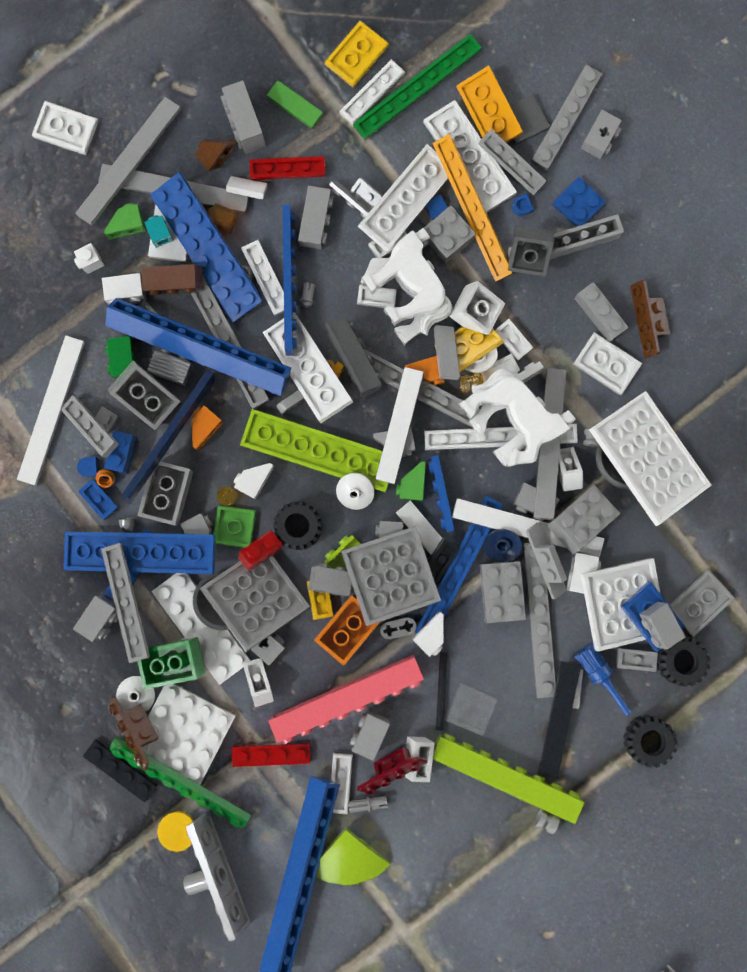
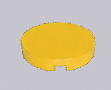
M174 811L163 817L157 830L158 839L163 847L169 851L179 852L191 846L192 841L187 835L186 826L194 821L192 816L186 812Z

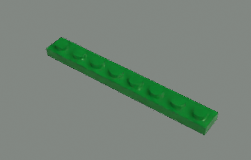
M469 34L357 120L353 127L364 141L481 52L482 47Z
M116 736L111 743L109 751L115 757L128 761L131 766L142 769L135 762L133 750L127 747L125 741ZM146 754L149 766L144 771L148 776L161 780L165 786L173 787L182 796L190 797L199 806L209 808L216 816L224 817L232 825L244 829L251 817L249 813Z

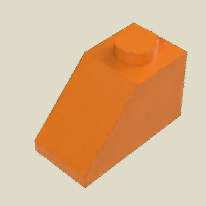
M437 356L405 365L407 368L422 371V379L430 384L434 383L437 386L445 383L446 379L439 378Z
M206 406L197 408L193 413L194 417L191 419L193 447L198 451L224 423Z

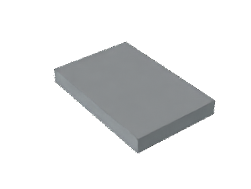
M706 570L669 606L685 625L683 628L691 637H694L728 606L735 597L709 570Z

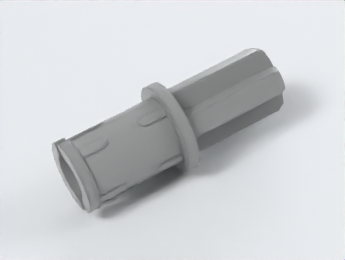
M386 795L369 798L368 796L367 799L350 801L348 803L350 813L367 810L371 812V810L388 808Z

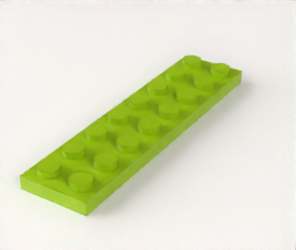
M254 409L251 410L240 446L338 478H342L350 473H359L366 476L372 482L375 490L386 493L388 482L376 480L383 451Z

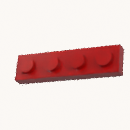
M324 156L249 159L250 180L325 177Z
M310 743L232 747V767L311 763Z

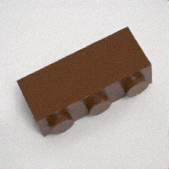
M190 264L142 267V291L150 292V295H161V292L166 291L167 294H179V291L184 290L185 293H196V290L203 289L202 266Z

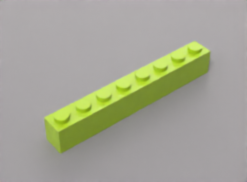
M445 733L443 736L439 734L434 745L433 760L576 824L585 803L580 798V794L572 790L568 793L562 790L563 787L554 782L550 785L544 782L545 778L534 774V776L526 774L527 770L519 766L513 768L509 766L508 761L502 758H498V760L491 758L492 754L482 749L478 752L473 749V745L463 741L462 744L456 742V738L452 735Z

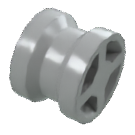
M585 429L586 439L583 441V445L598 447L599 444L589 429Z

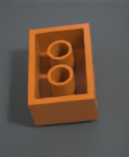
M351 595L314 641L344 666L380 622L366 626L358 600Z

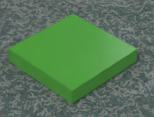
M218 506L214 535H216L215 544L243 548L251 544L256 510Z

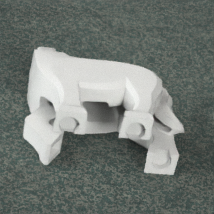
M424 228L416 233L412 230L396 244L389 258H372L361 279V285L368 286L370 293L373 295L383 285L395 278L400 287L410 297L414 298L406 306H389L384 308L385 314L389 315L394 326L403 320L414 317L410 325L394 328V332L404 346L421 333L428 335L431 326L436 322L446 319L452 310L451 301L445 296V289L433 271L435 270L434 266L422 256L423 248L429 244L428 240L430 239Z
M507 369L495 371L481 385H472L473 394L458 404L466 411L469 419H471L477 407L485 403L479 413L469 421L479 436L486 430L487 421L494 412L506 408L508 419L519 434L502 447L493 451V453L502 465H507V467L535 462L541 444L550 442L570 429L568 425L576 420L569 410L562 415L546 411L543 400L539 396L536 398L530 389L522 381L516 379L514 374Z

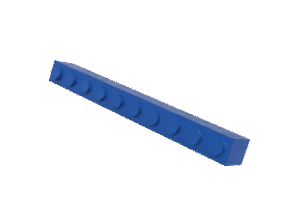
M115 298L107 306L105 326L270 391L273 394L281 396L288 385L291 367L118 298Z
M310 777L262 957L260 972H291L340 784L325 777Z

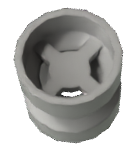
M540 809L534 826L539 829L544 828L548 833L554 834L559 826L560 817Z

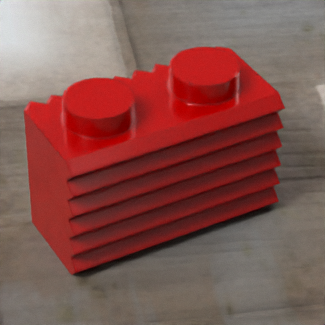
M270 530L242 549L238 554V558L247 571H251V569L263 563L264 560L266 561L267 558L279 552L282 543L274 532Z

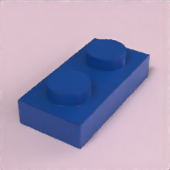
M91 479L78 491L102 520H106L119 508L94 479Z

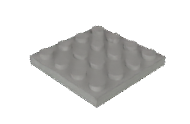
M416 526L341 551L366 626L441 601Z
M273 556L267 558L266 561L264 560L263 563H260L251 571H247L241 561H239L200 588L245 652L252 649L310 607Z

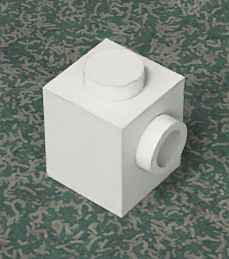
M91 243L74 251L77 257L74 259L79 269L82 268L87 274L104 266L96 248Z

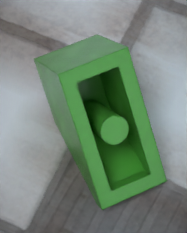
M133 203L118 208L104 230L107 238L111 240L145 232L141 209L137 204Z
M426 462L419 463L401 479L400 484H397L396 495H400L399 500L423 501Z

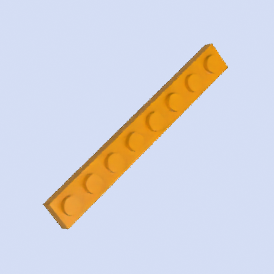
M448 134L435 141L433 146L468 223L476 233L475 238L495 282L514 272L508 271L509 261L451 134Z

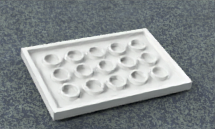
M646 391L589 429L655 526L660 525L712 486Z

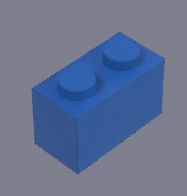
M113 431L112 437L117 441L118 446L106 458L104 468L128 474L137 437Z

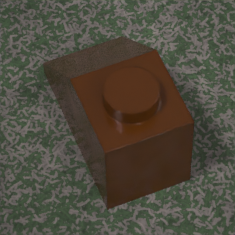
M205 139L199 143V148L195 155L208 172L222 167L238 142L232 139Z

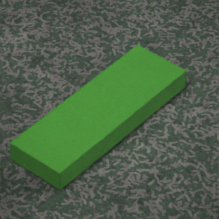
M278 80L267 94L268 99L311 129L314 128L323 116L321 110Z

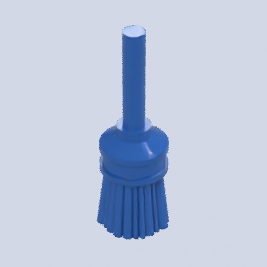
M593 642L579 649L573 657L588 672L587 676L590 677L593 684H601L602 687L605 686L625 716L629 715L632 712L611 682L610 676L613 669L609 667L607 661H604L600 651H595Z

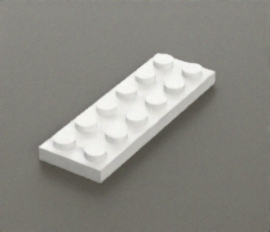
M455 100L423 120L424 125L435 141L451 134L486 213L517 194V191L496 160L478 144L481 140L480 136Z
M426 144L358 225L363 232L386 252L448 179L437 152Z
M293 313V319L297 321V331H293V338L297 337V349H294V356H286L284 318L265 330L263 334L282 364L291 367L290 376L319 422L322 423L353 403V401L296 313Z
M176 573L151 592L186 639L198 637L204 665L220 685L242 669L243 663L251 660L229 630L209 628L197 618L192 603L193 594L197 586L187 573Z

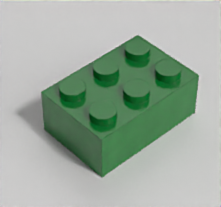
M198 637L148 647L150 658L137 661L143 690L195 680L206 675Z

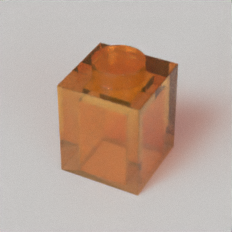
M217 203L208 211V215L217 229L231 234L238 219L236 211Z

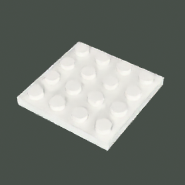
M654 558L582 573L581 579L595 651L646 640L621 606L648 581L652 582L660 593Z
M177 684L165 685L148 716L158 735V740L142 747L147 755L201 785L236 715Z

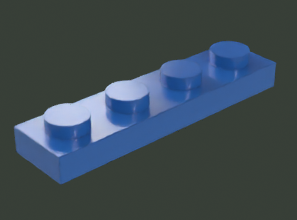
M436 455L431 457L432 461L428 462L430 473L435 474L436 480H433L432 483L434 492L438 491L440 499H436L438 511L442 510L444 516L440 518L442 529L452 532L455 530L439 456Z

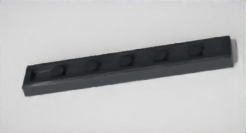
M561 661L538 769L539 776L558 779L581 669L580 664Z

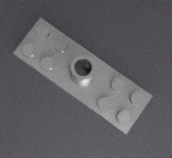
M207 812L186 826L187 835L192 841L195 856L199 860L202 870L186 875L183 885L188 895L210 890L216 906V913L219 915L223 925V931L227 935L228 941L237 939L251 924L210 812Z

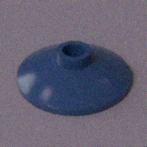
M498 529L486 536L483 547L486 555L492 560L510 562L520 555L522 541L513 531Z

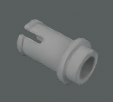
M303 283L302 298L299 299L301 307L311 308L314 304L315 284L311 283L309 287V283Z

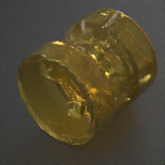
M474 373L473 375L461 374L460 376L462 393L472 391V385L483 384L481 373Z
M224 486L217 491L216 498L220 504L232 506L236 503L238 495L231 487Z

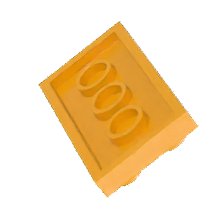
M490 66L485 67L456 86L482 138L492 129L502 140L508 143L524 133Z

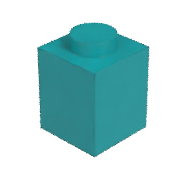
M162 215L152 216L148 221L144 222L152 243L156 248L173 242Z

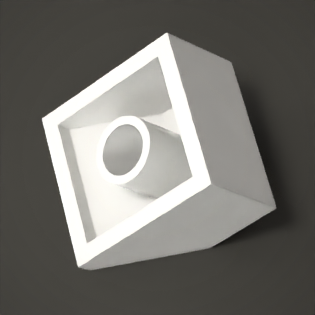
M476 281L465 285L449 317L462 327L488 335L505 303Z

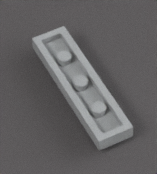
M492 129L478 143L531 194L534 195L546 182L535 169Z
M72 395L61 408V411L102 457L107 458L118 446L117 441L76 396Z

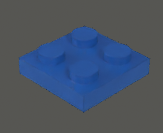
M579 176L552 205L577 227L586 224L604 206L606 201Z

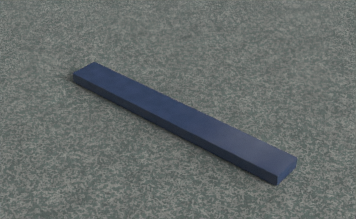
M209 370L205 372L122 493L124 500L129 504H132L214 383L213 372Z

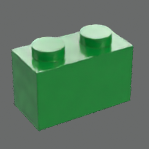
M130 336L107 339V345H105L106 356H109L107 372L116 380L132 361L136 362L134 340Z

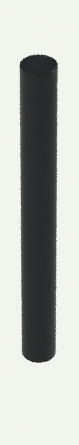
M440 652L436 730L440 731L444 729L448 652Z

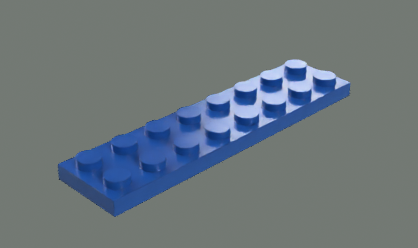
M178 172L150 194L193 263L202 266L203 277L232 323L238 321L264 302L182 173Z
M65 532L64 570L106 571L101 549L121 543L129 572L215 574L216 535Z

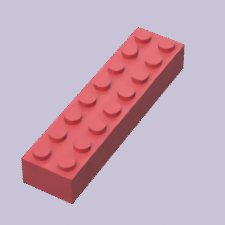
M411 655L271 716L268 722L277 743L283 742V744L294 740L295 735L300 733L301 736L307 735L318 725L322 728L331 724L330 721L334 718L341 720L349 716L350 711H362L367 708V704L371 702L378 704L384 701L385 696L389 694L396 696L403 692V688L408 686L414 688L421 685L420 681L424 679L414 655Z

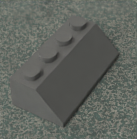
M345 317L325 323L326 333L360 397L364 398L381 389L383 379L379 371H374L372 367L374 362L371 356H366L363 351L365 345L362 339L356 338L354 334L356 329L352 321L348 322Z

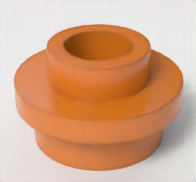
M102 469L97 472L95 479L100 487L108 488L114 484L115 475L111 470Z

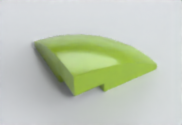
M345 827L322 853L316 877L328 883L355 885L380 875L391 863L366 841Z

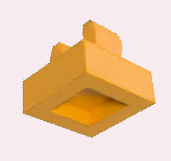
M328 360L327 363L331 365V369L338 378L344 370V365L340 362L334 364L333 361Z

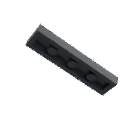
M444 537L428 559L435 585L438 584L460 550L459 546ZM421 608L415 609V611L418 613L421 610Z
M94 740L83 757L145 803L158 785L122 758L115 757L109 751L110 749L98 740Z

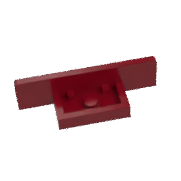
M401 748L374 762L376 777L357 786V791L364 792L367 795L373 794L377 789L389 786L392 781L402 779L406 774L420 770L421 766L427 764V759L410 758L408 749Z

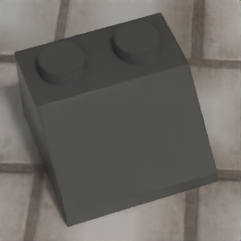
M515 225L508 271L546 277L554 244V231Z

